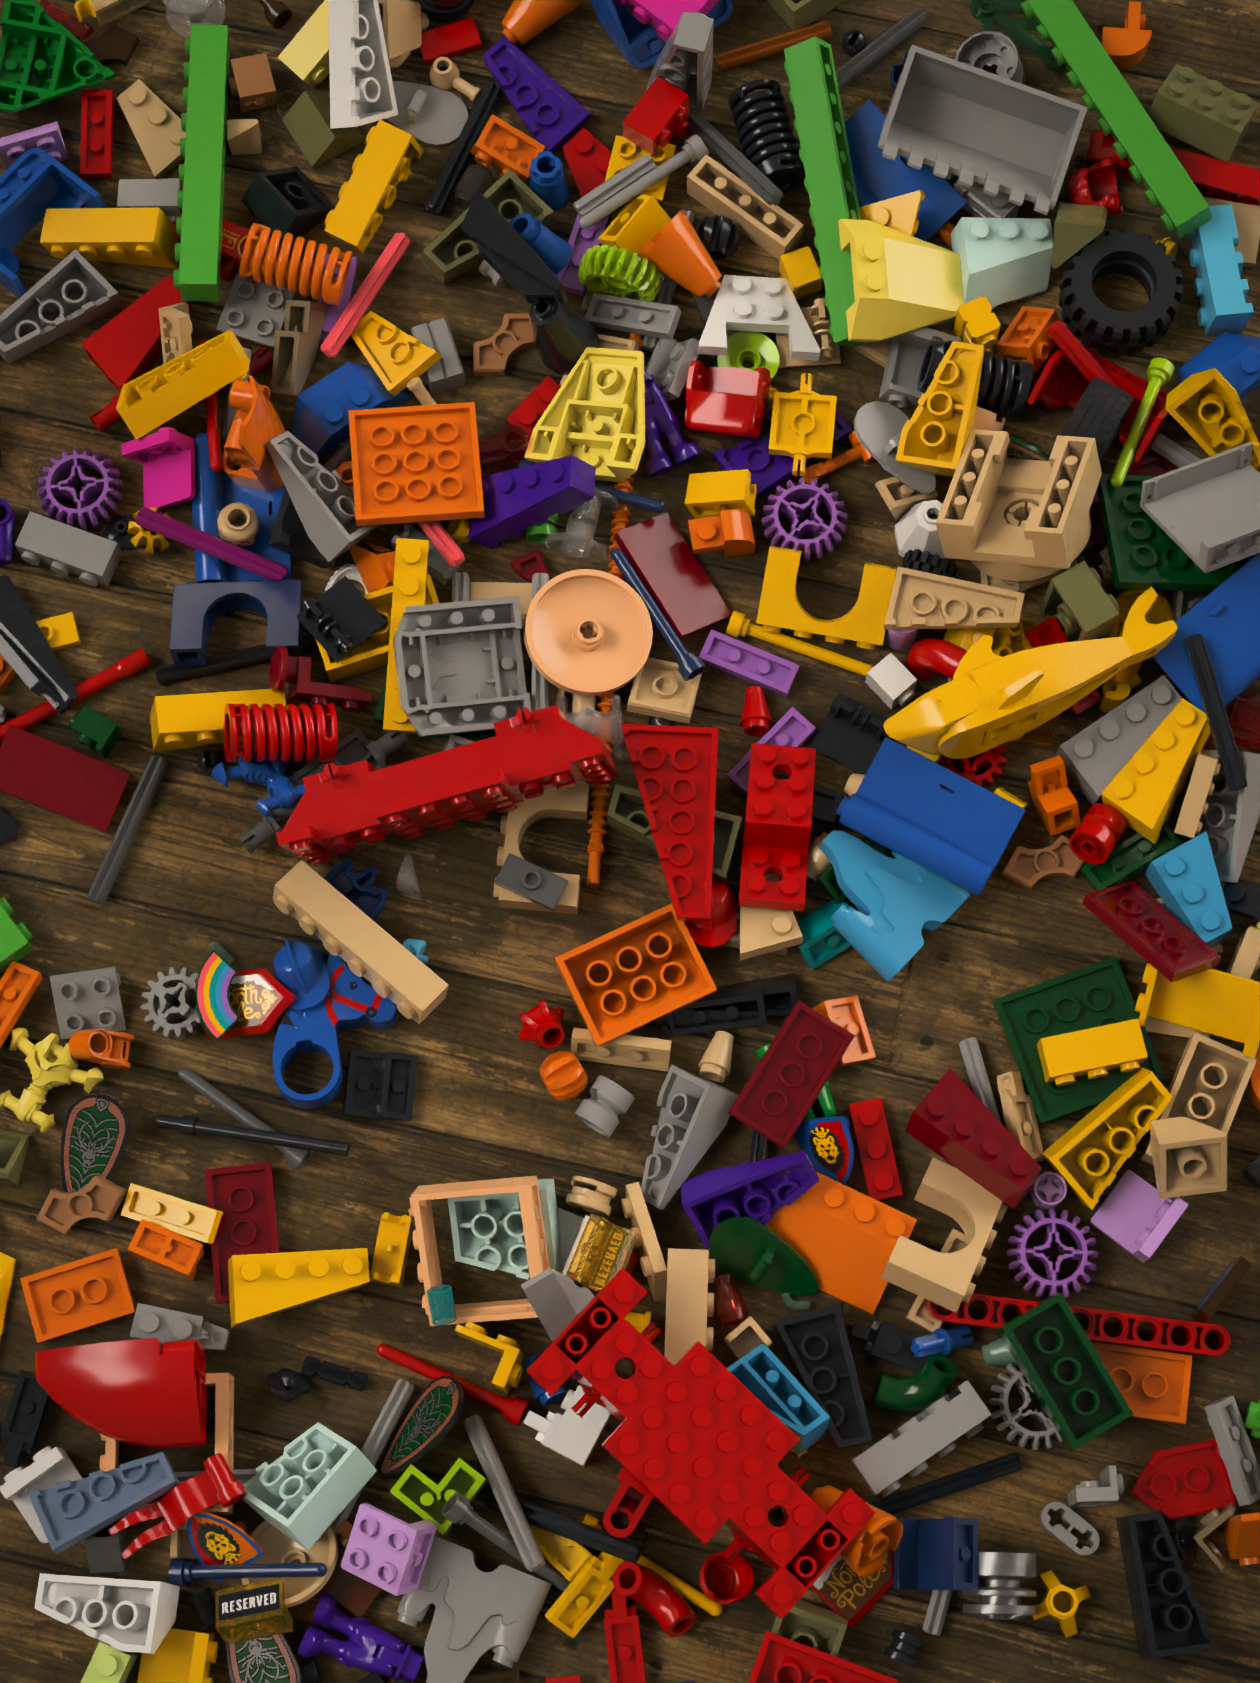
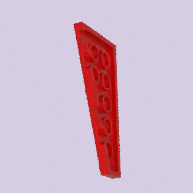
M620 723L676 919L710 922L718 728Z

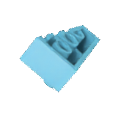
M1232 204L1209 206L1212 219L1187 234L1188 238H1192L1193 248L1190 249L1191 267H1196L1197 278H1194L1193 283L1195 297H1200L1201 308H1198L1197 311L1198 324L1203 326L1205 337L1221 335L1225 331L1239 334L1243 332L1254 310L1252 303H1246L1247 293L1249 292L1247 279L1240 278L1244 261L1242 252L1235 251L1234 248L1238 245L1239 237Z

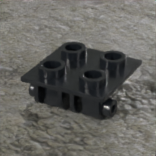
M346 576L316 600H313L311 597L306 599L302 604L304 610L296 616L337 663L387 623Z
M839 693L834 698L830 706L831 709L809 748H815L817 752L859 774L866 775L884 739L889 737L883 727L884 722L888 718Z

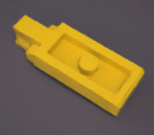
M601 1552L598 1557L594 1555L544 1616L572 1639L575 1638L614 1589V1572L625 1560L605 1552Z

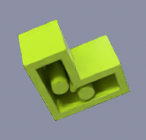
M458 1458L439 1484H436L418 1468L410 1464L389 1492L421 1518L437 1524V1530L446 1536L455 1525L442 1516V1510L446 1502L454 1493L459 1492L469 1499L471 1504L488 1480L461 1458Z

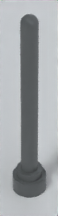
M184 1067L179 1070L178 1076L182 1081L246 1127L276 1132L190 1069ZM273 1145L284 1153L283 1157L287 1159L286 1164L296 1171L301 1170L313 1153V1151Z
M459 1492L454 1493L449 1498L442 1510L443 1517L453 1524L457 1522L460 1524L466 1523L524 1564L514 1540L473 1512L469 1499ZM547 1563L534 1571L562 1592L570 1584L560 1572Z

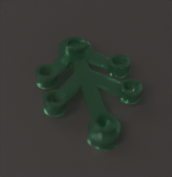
M972 0L970 11L975 19L981 21L982 32L994 31V22L1003 29V34L1011 39L1017 51L1018 40L1044 60V67L1050 73H1061L1067 68L1065 64L1059 66L1051 63L1050 61L1055 60L1051 53L1054 47L1049 48L1028 32L1036 30L1035 27L1038 26L1034 18L1030 20L1028 18L1011 19L1004 14L1006 12L1019 11L1022 16L1027 17L1020 5L1024 0ZM986 6V7H988L990 10H989V11H985V10H982L981 7Z

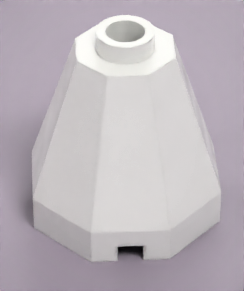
M932 500L914 504L904 513L894 529L898 554L904 558L908 550L914 551L919 549L922 553L924 550L930 551V554L934 555L936 553L940 555V558H944L936 521L943 505L941 502Z

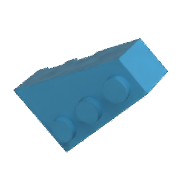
M1207 831L1151 861L1145 875L1160 898L1163 899L1169 912L1212 948L1226 940L1233 928Z
M764 1342L727 1368L799 1438V1441L791 1450L801 1454L825 1436L830 1416Z

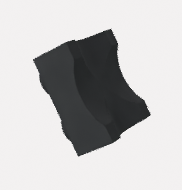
M285 487L268 546L323 569L335 565L336 558L328 562L308 537Z

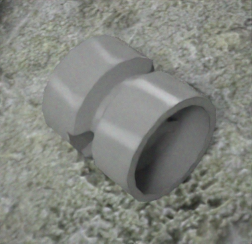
M599 1075L589 1090L591 1098L583 1099L574 1116L594 1131L610 1138L620 1123L618 1115L626 1114L635 1097L614 1081Z

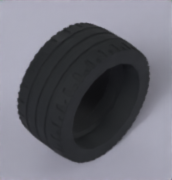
M1094 377L1075 407L1061 436L1095 438L1101 464L1131 408L1134 397L1113 384Z

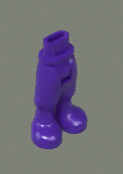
M644 366L645 445L649 455V461L645 465V472L648 478L664 474L674 468L671 459L659 440V433L665 436L676 467L683 466L702 455V452L696 443H687L679 432L678 416L673 413L664 394L654 382L653 375H648Z
M325 1592L322 1594L315 1609L312 1622L344 1633L350 1640L342 1641L310 1625L302 1639L298 1655L311 1658L318 1653L336 1656L346 1667H357L380 1675L394 1676L396 1680L402 1677L415 1682L424 1661V1655L412 1651L411 1645L406 1647L402 1641L372 1625L368 1619L351 1618L339 1611L336 1598Z

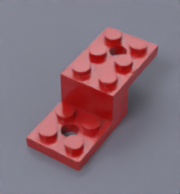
M751 743L738 906L804 912L808 848L812 823L815 748ZM777 772H785L790 777L788 779L780 780L774 777L773 774ZM773 873L779 875L782 879L778 882H770L765 876Z

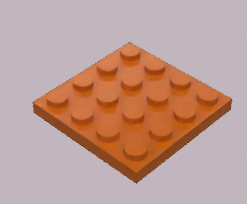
M475 402L348 410L356 526L484 518Z

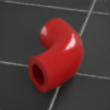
M934 638L917 641L912 645L906 658L907 670L917 679H927L938 672L953 680L955 671L967 650L951 642Z
M628 1561L621 1563L615 1570L613 1576L615 1590L620 1595L629 1597L642 1605L657 1620L667 1636L670 1638L681 1636L693 1627L697 1620L695 1613L681 1594L662 1576L648 1567Z

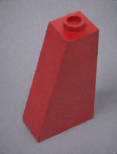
M169 275L81 343L87 357L119 393H121L124 384L147 373L162 353L158 308L184 302L189 305V314L193 310L190 301H181L180 289H174L173 279Z

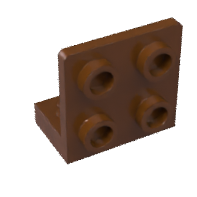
M344 1519L336 1529L339 1532L336 1536L338 1540L337 1563L330 1579L322 1590L336 1598V1601L357 1617H362L379 1595L382 1588L341 1568V1562L353 1527V1523Z

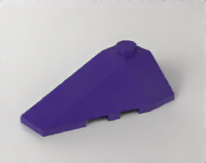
M805 1151L715 1169L684 1181L681 1185L682 1206L706 1249L709 1250V1239L712 1231L722 1221L732 1217H748L765 1225L772 1219V1214L782 1206L790 1205L819 1182V1177Z

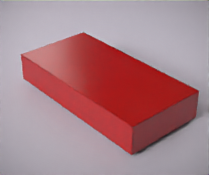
M471 17L422 32V44L419 50L426 66L434 63L439 57L452 58L482 49V42L474 19Z

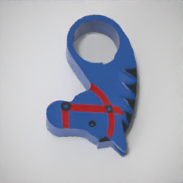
M329 954L326 967L330 977V988L324 1000L312 1009L303 1011L287 1008L274 1040L272 1060L274 1077L278 1088L289 1103L303 1109H315L328 1104L341 1089L343 1069L338 1037L340 1030L359 1028L364 1024H369L377 1030H388L395 1025L398 1019L396 1004L388 997L383 998L378 995L372 986L366 984L361 977L356 976L349 969L346 962L341 961L339 955ZM312 1049H315V1052L327 1056L332 1061L334 1067L332 1078L322 1090L316 1093H296L284 1083L285 1069L288 1063L295 1056L299 1055V1051L302 1050V1053L312 1052Z

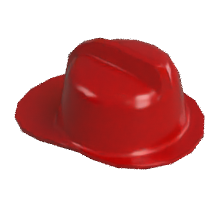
M712 878L710 922L684 921L694 943L710 948L722 946L730 941L736 932L735 898L728 886L719 879Z

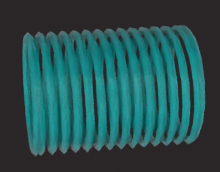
M439 1285L427 1290L432 1323L434 1325H446L457 1320L453 1292L450 1285Z

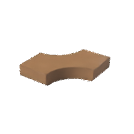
M529 313L504 314L502 325L493 336L473 343L474 376H505L507 364L517 352L536 346Z
M1061 835L1052 845L1042 849H1028L1017 846L1001 876L1030 891L1038 881L1050 876H1063L1074 880L1084 861L1072 852L1069 844L1070 839Z
M100 1175L94 1176L88 1185L80 1191L65 1192L54 1188L49 1192L36 1219L64 1235L68 1234L77 1222L85 1218L92 1217L110 1221L113 1219L127 1190Z

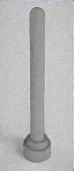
M697 134L687 139L685 145L681 147V152L580 218L579 226L583 229H588L688 161L691 163L695 160L699 162L706 154L709 155L702 139Z

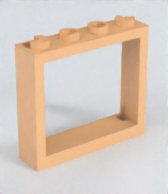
M537 1175L418 1186L411 1194V1197H409L410 1209L408 1211L410 1217H414L416 1230L413 1231V1246L415 1250H419L420 1255L417 1274L419 1282L424 1283L425 1295L422 1297V1308H425L430 1326L437 1325L432 1323L427 1290L443 1285L431 1200L518 1192L531 1279L549 1268ZM528 1299L455 1304L457 1320L450 1324H462L467 1321L474 1323L537 1318L538 1316Z
M206 1373V1386H215V1454L221 1453L231 1472H233L234 1376L230 1373ZM100 1433L101 1440L106 1441L105 1455L100 1456V1470L106 1472L119 1468V1441ZM219 1502L203 1510V1512L217 1515H233V1505L223 1508ZM145 1504L144 1506L136 1509L135 1511L148 1507L152 1504Z

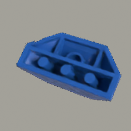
M1227 331L1223 332L1179 368L1177 386L1192 374L1216 368L1236 389L1242 402L1260 387V338Z
M348 361L297 395L291 434L313 451L319 461L337 449L339 441L343 442L345 438L350 440L348 410L399 407L410 400L411 396L404 389L394 397L388 392L372 367Z

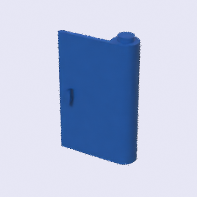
M869 99L845 122L859 207L923 190L925 192V199L920 203L917 216L919 225L914 237L928 242L968 203L944 178L932 174L933 167L922 163L920 170L907 165L908 158L898 154L895 161L882 157L883 149L878 148L877 144L886 116Z
M207 433L197 434L193 438L195 446L196 489L195 497L192 499L193 527L220 538L217 523L220 511L231 503L241 502L248 504L255 510L258 516L259 534L255 542L244 549L286 566L288 569L284 579H293L291 555L268 546L285 491V485L283 484L280 489L274 492H267L234 483L223 468L220 472H213L210 468ZM221 442V450H222V457H223V454H224V445H225V443L223 444V443ZM235 465L234 468H233V470H238V469H240L241 467L238 466V465ZM271 504H272V516H271V510H270V505H271ZM194 548L196 583H216L218 581L248 582L250 580L271 581Z
M1260 553L1256 554L1175 623L1178 626V630L1174 638L1160 652L1152 656L1184 694L1185 700L1205 712L1184 639L1195 634L1203 636L1224 707L1260 678Z
M886 737L858 790L851 798L846 796L843 798L836 814L841 816L839 823L965 890L980 896L1026 810Z

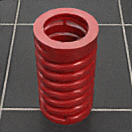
M319 703L313 704L311 707L307 704H299L298 706L287 704L285 707L282 704H275L273 707L270 704H262L260 707L257 704H250L248 706L246 704H226L223 739L227 762H236L238 757H242L245 762L252 760L253 724L255 728L254 755L257 762L265 760L266 749L267 759L270 762L277 761L278 752L282 762L289 761L291 754L293 761L300 762L303 759V753L305 760L312 762L315 759L316 752L318 760L321 762H333L336 758L338 724L336 709L333 703L327 704L324 708ZM278 723H279V741H278ZM303 723H304V738H303V728H302ZM240 725L242 732V744H238ZM266 725H267V740H266V733H265V726H266Z

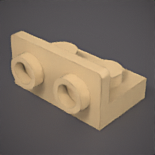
M181 302L158 308L163 364L192 349L191 333L193 326L187 303Z

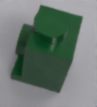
M85 705L80 713L76 712L68 725V729L78 736L76 738L77 742L91 750L96 746L95 749L104 759H107L123 733L117 723Z

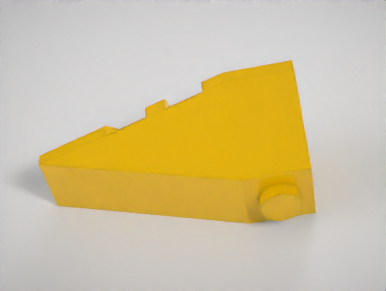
M952 341L936 369L934 378L927 391L921 395L912 417L906 421L902 428L896 455L897 462L933 474L954 476L968 436L974 425L985 350L984 345Z
M1216 368L1190 375L1167 394L1165 409L1209 456L1251 442L1253 444L1251 465L1260 473L1259 441L1236 389Z

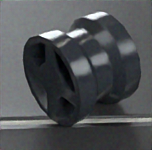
M893 1628L891 1633L892 1643L885 1648L883 1654L912 1668H916L918 1663L916 1659L917 1653L924 1648L926 1642Z

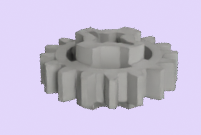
M170 967L168 976L159 971L157 973L159 981L155 983L149 980L147 983L152 988L151 991L142 992L141 995L148 999V1003L140 1006L141 1010L150 1013L144 1018L145 1022L154 1024L152 1030L158 1034L163 1032V1035L169 1039H172L174 1033L178 1038L185 1039L187 1030L194 1035L197 1034L195 1026L198 1023L201 1024L194 1003L198 974L195 972L191 975V971L185 967L181 969L180 974L177 969ZM174 983H178L176 987L167 988ZM176 999L181 1002L178 1008L173 1004ZM187 1018V1020L176 1024L179 1019Z

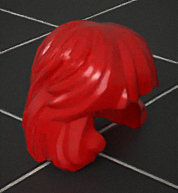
M1104 157L1091 167L1081 168L1070 176L1067 185L1069 203L1105 206L1108 210L1107 215H1120L1123 212L1116 180V166L1111 157Z

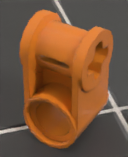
M102 1028L78 1030L70 1037L69 1050L76 1059L101 1064V1066L106 1068L128 1070L131 1066V1063L128 1062L130 1043L134 1042L135 1036Z

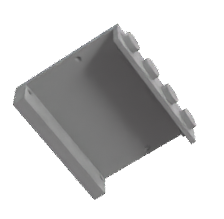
M1251 442L1142 482L1140 507L1204 573L1260 553V473L1251 465L1253 450Z

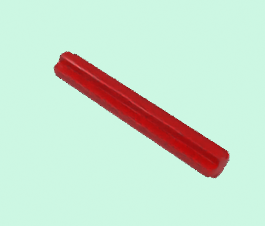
M1057 320L1049 326L1047 334L1089 383L1096 377L1118 387L1061 320ZM1133 404L1124 422L1131 419L1137 412Z

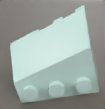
M961 217L950 233L952 251L960 254L964 304L982 296L986 297L992 309H995L998 305L1010 301L1016 302L1047 290L1053 248L1050 219Z
M539 1179V1195L549 1268L551 1267L560 1272V1227L554 1179ZM518 1192L448 1198L455 1261L492 1271L497 1269L516 1274V1277L528 1280L530 1275Z
M317 1422L285 1446L282 1456L270 1465L265 1461L256 1468L258 1474L243 1484L247 1491V1495L243 1500L268 1523L309 1550L377 1470L358 1447Z

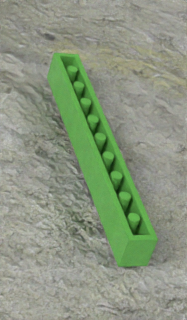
M1024 0L1020 5L1029 20L1034 18L1038 23V26L1035 28L1044 43L1050 41L1054 47L1051 53L1059 66L1065 64L1069 70L1066 76L1073 88L1077 89L1080 87L1083 91L1084 96L1081 98L1085 106L1088 107L1087 109L1090 113L1096 111L1100 117L1097 123L1105 136L1111 134L1115 140V143L1112 145L1121 160L1127 158L1131 164L1128 170L1137 184L1142 182L1147 190L1144 194L1152 208L1158 206L1162 211L1163 215L1160 216V219L1167 231L1171 232L1174 230L1179 239L1210 221L1212 215L1209 205L1072 0Z
M191 24V37H185V54L190 56L189 62H184V80L188 81V87H183L182 93L183 106H187V113L181 114L182 132H186V138L180 139V156L185 157L184 164H179V183H183V190H178L177 193L178 209H182V216L176 217V233L181 235V243H175V261L180 262L179 269H174L173 282L174 289H180L181 301L219 302L230 38L228 25Z
M815 36L784 49L786 59L784 69L790 82L789 98L795 111L794 127L800 140L799 156L805 169L804 185L809 193L811 204L809 214L814 222L816 233L814 243L819 252L821 262L819 272L824 281L826 291L824 301L829 310L831 320L829 330L834 343L847 348H853L867 342L848 340L846 311L855 303L851 252L841 251L838 221L840 219H862L831 44Z

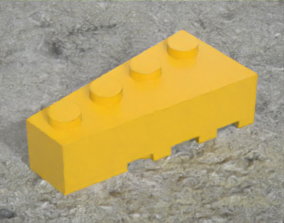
M159 207L46 209L40 243L55 258L64 259L76 249L86 260L178 269L179 262L175 261V243H178L176 226Z
M230 329L124 384L116 410L137 440L201 400L214 395L219 389L229 383L233 384L237 379H244L247 376L251 360Z
M1142 1067L1046 1149L1042 1156L1063 1177L1068 1187L1079 1200L1093 1210L1099 1201L1098 1198L1106 1187L1111 1185L1117 1176L1116 1173L1126 1159L1130 1158L1136 1150V1145L1143 1135L1150 1130V1121L1158 1119L1173 1096L1152 1071Z

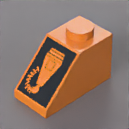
M374 539L358 542L349 549L368 593L393 586L396 547Z

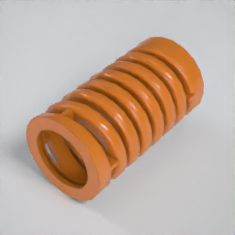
M252 224L241 258L239 278L248 279L252 276L256 283L265 281L266 285L270 287L276 284L280 290L288 287L290 293H297L299 291L301 296L307 297L311 294L314 300L323 298L327 304L339 305L351 266L352 251L343 253L338 247H333L323 272L328 250L327 244L321 243L319 245L312 266L317 244L315 240H309L300 264L305 239L301 236L296 238L289 259L293 235L286 233L277 257L282 232L276 229L272 233L263 261L271 229L261 224ZM335 268H339L337 276L333 282L332 279Z

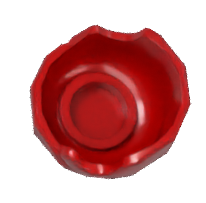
M722 1551L711 1555L705 1560L699 1570V1585L710 1601L720 1605H732L749 1595L754 1587L755 1571L745 1556H738L733 1564H730L726 1560L727 1558L721 1555L724 1552Z

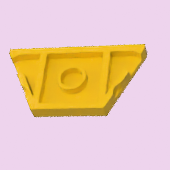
M918 190L859 207L861 219L876 222L914 237L919 225L917 216L920 203L925 199V192Z

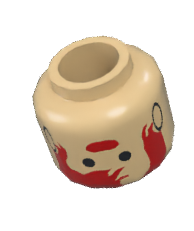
M237 502L225 506L220 511L217 523L218 533L222 540L241 548H246L255 542L259 534L258 516L252 507L248 504Z

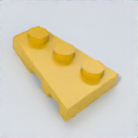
M373 311L366 314L351 333L353 340L388 392L394 397L407 387V383L412 378L419 377L442 358L437 351L422 344L418 339L406 334Z

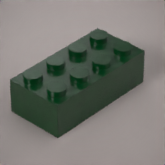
M1061 1293L1051 1295L996 1328L1067 1449L1075 1450L1133 1415L1132 1410Z

